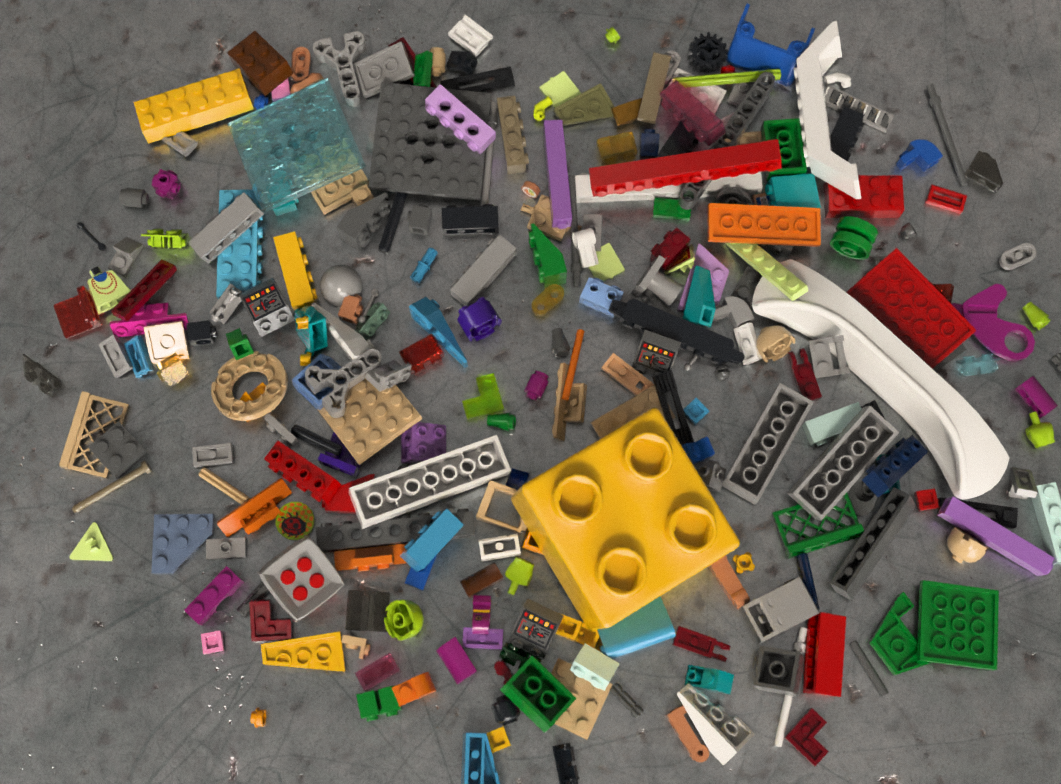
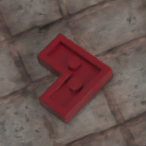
M271 599L249 601L251 641L287 640L293 638L292 618L272 619Z
M810 708L784 738L815 767L829 752L814 738L827 722L813 708Z

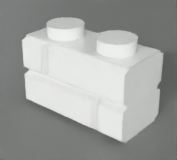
M511 534L509 537L505 535L478 540L482 562L521 556L518 534Z

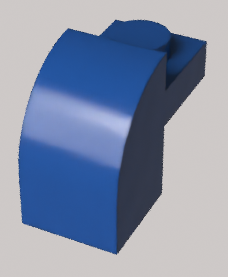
M918 139L910 142L906 151L899 155L900 159L896 166L899 170H902L915 161L921 170L925 172L937 164L943 155L930 141Z

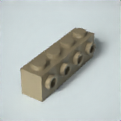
M515 96L497 98L507 174L526 172V164H529L528 153H524L523 147H526L525 136H521V130H524L523 120L518 117V113H521L520 102H516Z

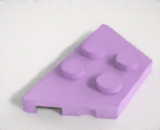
M698 244L695 253V264L690 269L677 312L685 310L695 266L710 270L715 306L719 305L729 270L701 244Z

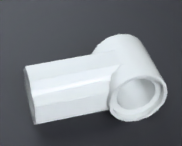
M589 228L573 232L572 239L575 248L578 249L582 268L599 264L594 246L596 238L593 229Z

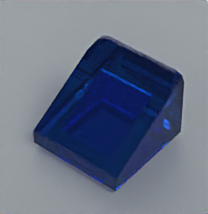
M512 468L505 486L518 490L523 484L528 482L530 473Z

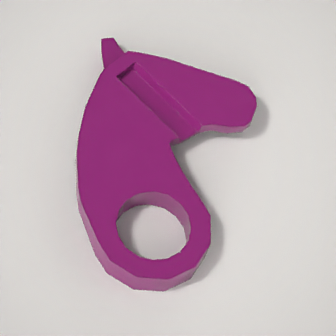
M994 284L972 296L963 304L952 302V305L977 330L974 336L993 354L1007 361L1017 362L1024 360L1033 352L1035 340L1032 332L1027 327L997 318L998 306L1007 296V291L1003 285ZM1007 333H1017L1024 339L1025 347L1022 352L1015 353L1008 350L1004 342Z

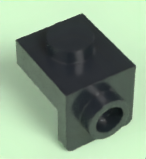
M451 51L446 68L449 71H464L467 75H471L474 73L478 61L469 51Z

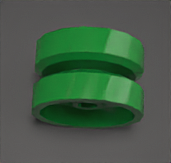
M852 216L841 217L836 226L837 232H834L831 238L830 246L836 252L848 258L856 260L868 259L872 251V244H874L878 236L877 228L860 218Z

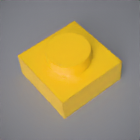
M504 726L486 733L492 753L511 746Z

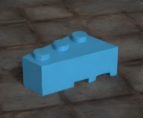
M448 509L442 512L438 510L431 518L433 522L429 526L425 524L418 532L420 535L415 540L412 538L405 545L404 548L406 549L400 557L416 572L424 569L464 526Z
M463 733L461 784H500L486 733Z

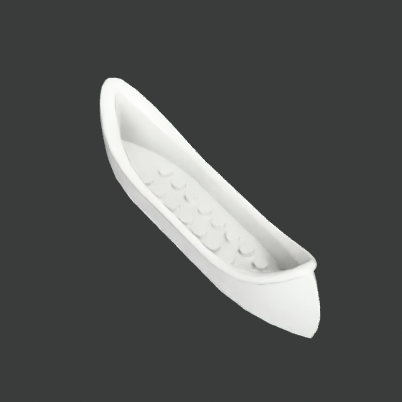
M792 259L783 261L780 264L808 287V291L796 300H790L762 276L755 288L752 299L754 312L784 324L812 340L843 335L844 341L842 342L847 367L902 416L919 435L932 453L956 498L970 499L980 496L992 489L1000 481L1007 469L1010 457L991 428L950 384L858 301L818 272ZM835 342L829 343L830 352L837 357Z

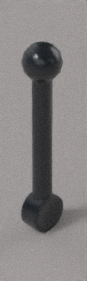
M82 222L77 223V228L82 229L98 245L100 251L106 250V245L100 243L84 227Z

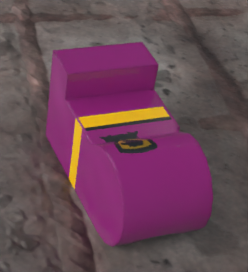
M473 595L472 634H489L491 596Z

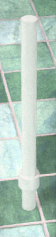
M800 627L797 642H794L793 646L795 652L805 653L807 628ZM784 696L774 746L782 747L793 696Z

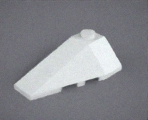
M315 302L311 304L326 318L327 329L351 361L367 350L375 349L369 339L365 340L362 335Z
M689 683L677 693L707 748L723 765L755 735L737 716L731 717L724 712V707L721 705L717 707L712 704L708 696Z

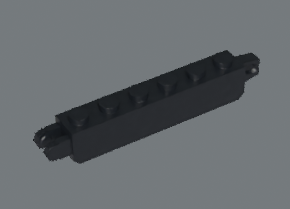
M634 298L627 303L613 299L608 311L619 317V321L623 322V326L630 329L638 328L642 334L647 330L681 342L680 350L686 351L688 349L693 351V355L703 358L705 356L710 358V362L716 365L727 362L739 364L745 360L742 352L733 349L735 344L732 339Z

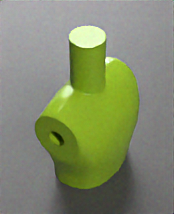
M1037 411L1029 413L1033 425L1027 427L1025 433L1035 449L1055 443L1052 424L1050 422H1040Z
M515 557L505 573V576L512 581L508 589L509 594L515 595L519 585H529L533 576V563L523 558Z

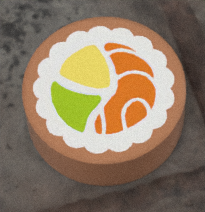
M525 181L521 187L523 193L531 198H537L540 193V188L531 181Z

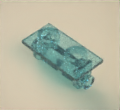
M991 353L981 354L979 358H974V356L962 357V360L956 361V363L961 365V368L958 369L959 375L964 377L978 375L977 367H980V374L993 373L995 370H998V363H995V361L1000 360V358L993 356Z

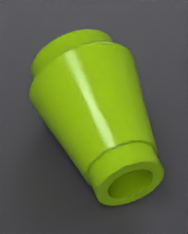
M1032 302L1027 303L1022 308L1032 326L1038 330L1044 328L1051 321L1048 318L1049 315Z

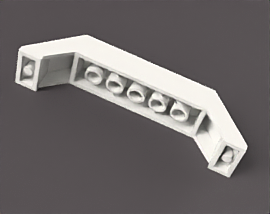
M833 21L797 58V67L794 68L796 91L798 94L797 100L800 110L799 117L802 126L801 134L804 143L803 151L806 166L811 168L813 175L851 197L861 199L856 163L850 164L833 153L831 148L822 76L837 58L842 57L837 21Z

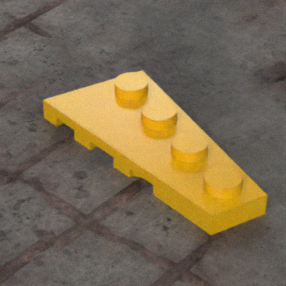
M341 632L261 644L263 664L346 672Z

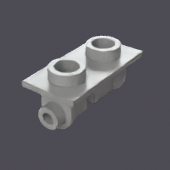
M230 283L209 312L212 315L211 319L225 324L242 301L239 296L242 291Z

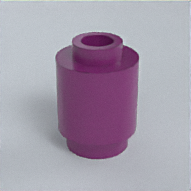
M535 371L534 374H531L524 389V392L527 393L526 397L532 400L541 399L549 383V376L540 371Z

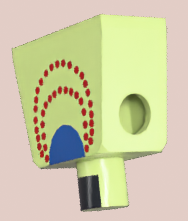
M94 267L90 270L89 273L92 278L87 281L88 289L99 315L114 308L130 292V289L113 270L104 273L99 267Z

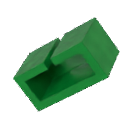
M396 685L356 694L361 719L366 718L367 722L379 719L378 715L386 714V717L398 715V710H402V706L399 707L392 691V687Z

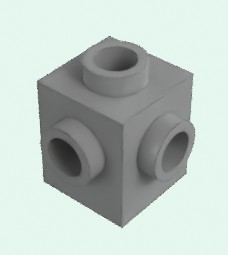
M708 460V463L700 462L697 472L708 490L721 492L726 469L719 466V462Z

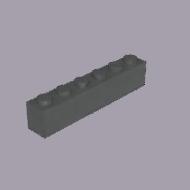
M895 487L892 489L830 581L835 592L851 601L854 599L916 505L911 495Z

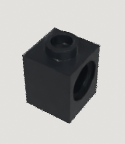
M209 320L186 323L188 342L191 346L215 344L214 337H217L216 326H213Z

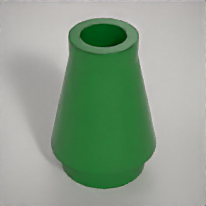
M511 412L488 415L487 426L506 431L514 430L516 415L511 414Z

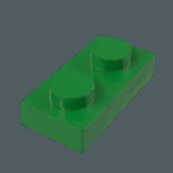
M425 51L415 56L413 85L430 87L433 64L432 52Z
M655 197L654 218L690 221L691 209L685 210L681 208L679 200Z

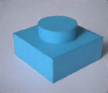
M697 398L683 409L685 416L694 425L710 412Z

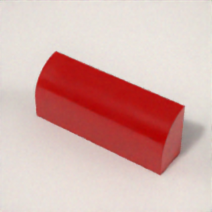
M820 612L808 619L803 693L841 697L846 616Z

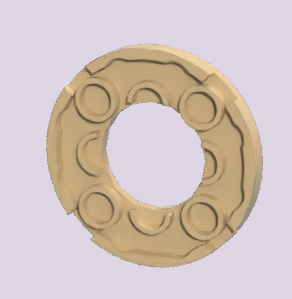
M254 351L253 354L239 360L233 357L219 369L215 382H212V399L218 410L230 419L239 421L255 420L274 410L282 401L288 387V376L282 363L269 353L267 355ZM249 372L265 374L268 379V385L265 387L263 395L261 394L258 399L249 400L248 402L235 399L232 390L239 377Z

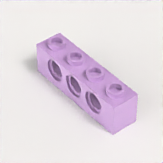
M441 84L425 99L427 112L432 116H437L444 127L451 128L454 135L458 139L466 141L472 151H477L481 154L496 139V132ZM444 106L450 108L448 111L441 110ZM457 118L464 120L462 123L455 122ZM471 130H475L478 133L476 135H471L468 132Z

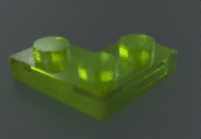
M494 373L477 377L476 383L480 396L462 401L467 421L504 411Z

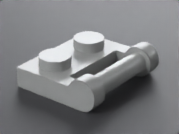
M843 335L809 341L816 378L850 373L849 367L846 365L842 342L844 341ZM835 342L839 369H833L829 343Z

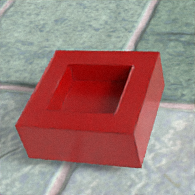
M935 488L914 492L918 511L939 508Z

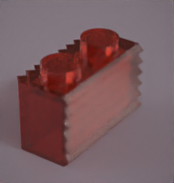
M433 334L399 351L404 364L410 363L412 365L411 375L414 373L416 375L421 374L426 370V366L430 364L433 366L437 365L444 357V353Z

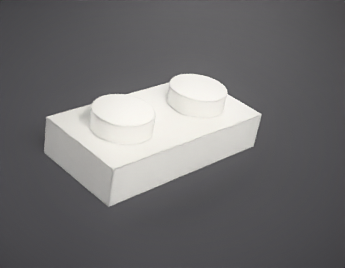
M746 323L733 329L739 351L744 354L745 360H743V365H749L761 360L762 357L757 349V337L753 323Z

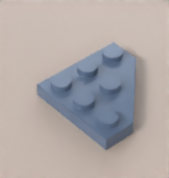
M154 514L151 573L173 574L186 559L188 560L199 549L206 539L214 535L215 515Z

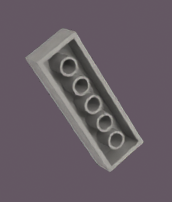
M779 383L725 477L722 486L755 505L760 500L814 402Z
M871 406L863 407L787 494L815 520H823L899 432Z

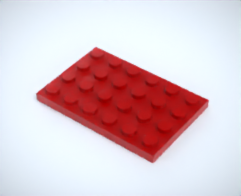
M897 248L846 292L932 369L977 331Z

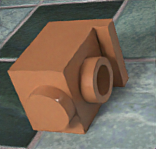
M356 294L344 297L338 313L339 319L357 325L359 323L357 316L360 317L363 311L362 297Z

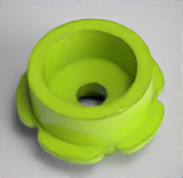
M613 27L606 29V38L610 43L614 42L616 44L621 39Z

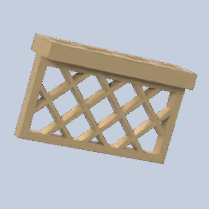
M82 391L59 466L64 469L107 479L109 470L105 467L104 473L95 471L92 465L100 460L97 458L90 462L85 454L90 449L83 450L80 443L82 439L88 436L92 442H95L91 434L99 430L105 433L103 428L113 422L116 424L117 420L123 425L129 404ZM95 400L102 402L105 408L94 413L91 407ZM115 406L122 407V414L113 418L109 409ZM107 411L112 420L101 425L96 416ZM95 418L99 427L89 432L86 427L87 421ZM84 455L88 464L83 467L74 466L75 459Z

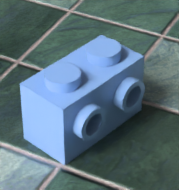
M589 277L579 302L614 317V314L608 311L613 299L621 301L624 292L615 285L609 286L604 284L599 278L593 279Z

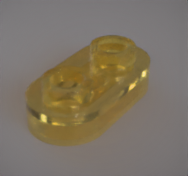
M557 284L547 287L532 301V312L539 317L546 316L563 301V288ZM553 293L558 294V297L553 298L551 295ZM539 305L544 306V309L539 310L537 307Z

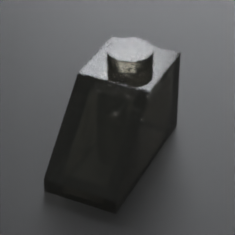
M978 151L964 174L971 180L997 193L1002 187L1003 181L996 160L988 153Z

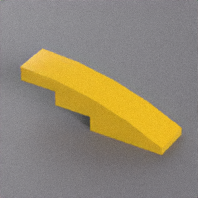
M563 615L556 635L583 646L586 643L600 652L599 646H602L598 631L589 630L583 622Z

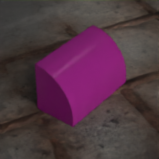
M1034 375L1015 388L1033 412L1037 411L1039 419L1058 406Z
M456 637L436 650L457 685L477 672Z

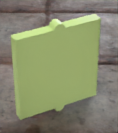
M564 71L555 77H550L549 81L539 87L546 97H550L554 108L581 94Z
M610 242L601 246V251H596L599 264L588 267L593 277L599 278L603 282L608 279L612 280L614 276L625 271Z

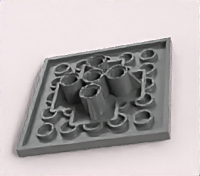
M381 82L369 189L480 201L485 150L481 154L477 151H472L466 141L458 139L451 128L444 127L437 116H432L427 112L425 99L436 88ZM447 89L488 125L491 93ZM447 106L441 108V110L448 111L450 109ZM457 118L455 120V122L462 123L464 121L461 118ZM430 125L437 126L435 129L428 128ZM471 130L468 133L471 135H476L478 132L475 130ZM411 140L416 141L414 145L408 144ZM429 142L435 143L432 147H429L426 144ZM447 144L453 145V147L449 149L445 148L444 146ZM427 159L433 161L431 164L424 163V161Z

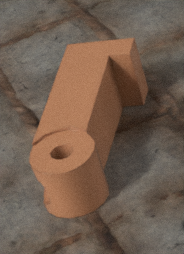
M726 555L708 566L729 600L737 609L751 601L728 562Z
M681 704L665 716L690 757L697 762H704L709 757V750L700 743L684 717L687 711L683 704Z

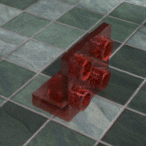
M84 285L76 288L79 295L54 304L56 315L66 339L102 326L90 292Z

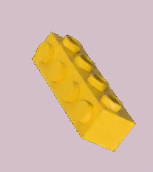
M295 231L273 237L293 310L302 309L304 306H312L311 304L318 299L316 289H312L310 284L313 282L311 271L307 272L306 265H309L307 256L302 254L301 248L304 247L302 238L297 237Z

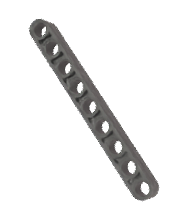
M764 72L758 77L710 149L735 146L773 90L775 76L772 73ZM744 110H747V111H749L750 113L747 114V113H744L743 111H744ZM737 124V125H739V126H741V127H740V128H736V127H734L733 125ZM723 139H730L731 142H725ZM712 180L700 181L701 186H697L692 182L686 183L680 193V207L685 210L692 209ZM689 196L692 198V200L687 201L684 199V197Z

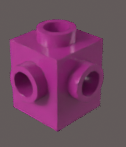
M160 169L158 174L156 173L152 179L151 185L155 189V193L163 198L167 197L173 200L182 185L177 177L178 175L171 170L164 171Z

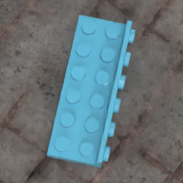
M259 186L246 190H219V214L224 208L232 204L237 196L242 195L244 192L261 209V203H264V192H261ZM264 215L217 256L216 297L218 299L230 283L242 292L262 283L260 274L263 273V264L260 262V256H263V245H260V238L264 236L263 227H261V220H264Z

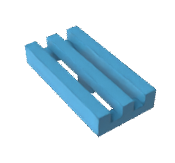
M137 335L124 343L136 378H141L143 375L148 374V371L154 370L142 336Z

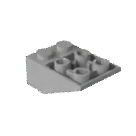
M801 577L743 606L761 642L770 640L820 613Z

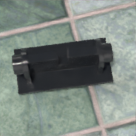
M571 743L552 746L560 784H579L578 780L580 778L577 766H572L571 763L575 761Z

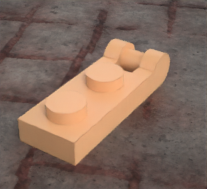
M614 353L601 368L635 396L654 385ZM639 382L643 384L641 390L636 387Z

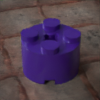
M485 297L479 298L474 304L469 307L464 306L458 311L460 315L457 321L469 341H472L474 338L476 341L485 339L495 332L494 327L496 325L500 327L502 323L494 307Z

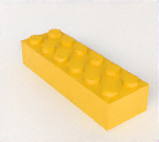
M240 68L134 102L140 127L148 144L161 140L163 137L177 135L176 133L181 131L186 132L254 110Z

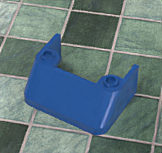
M746 4L727 54L728 64L744 71L780 69L781 79L775 80V82L785 86L793 84L795 81L794 68L797 67L796 60L808 48L815 28H811L806 43L796 40L789 44L787 50L753 38L755 27L752 23L745 21L750 4Z

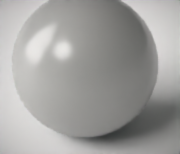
M335 265L327 269L322 275L320 291L328 303L341 307L344 297L348 295L354 296L355 294L361 295L362 280L358 272L352 267Z

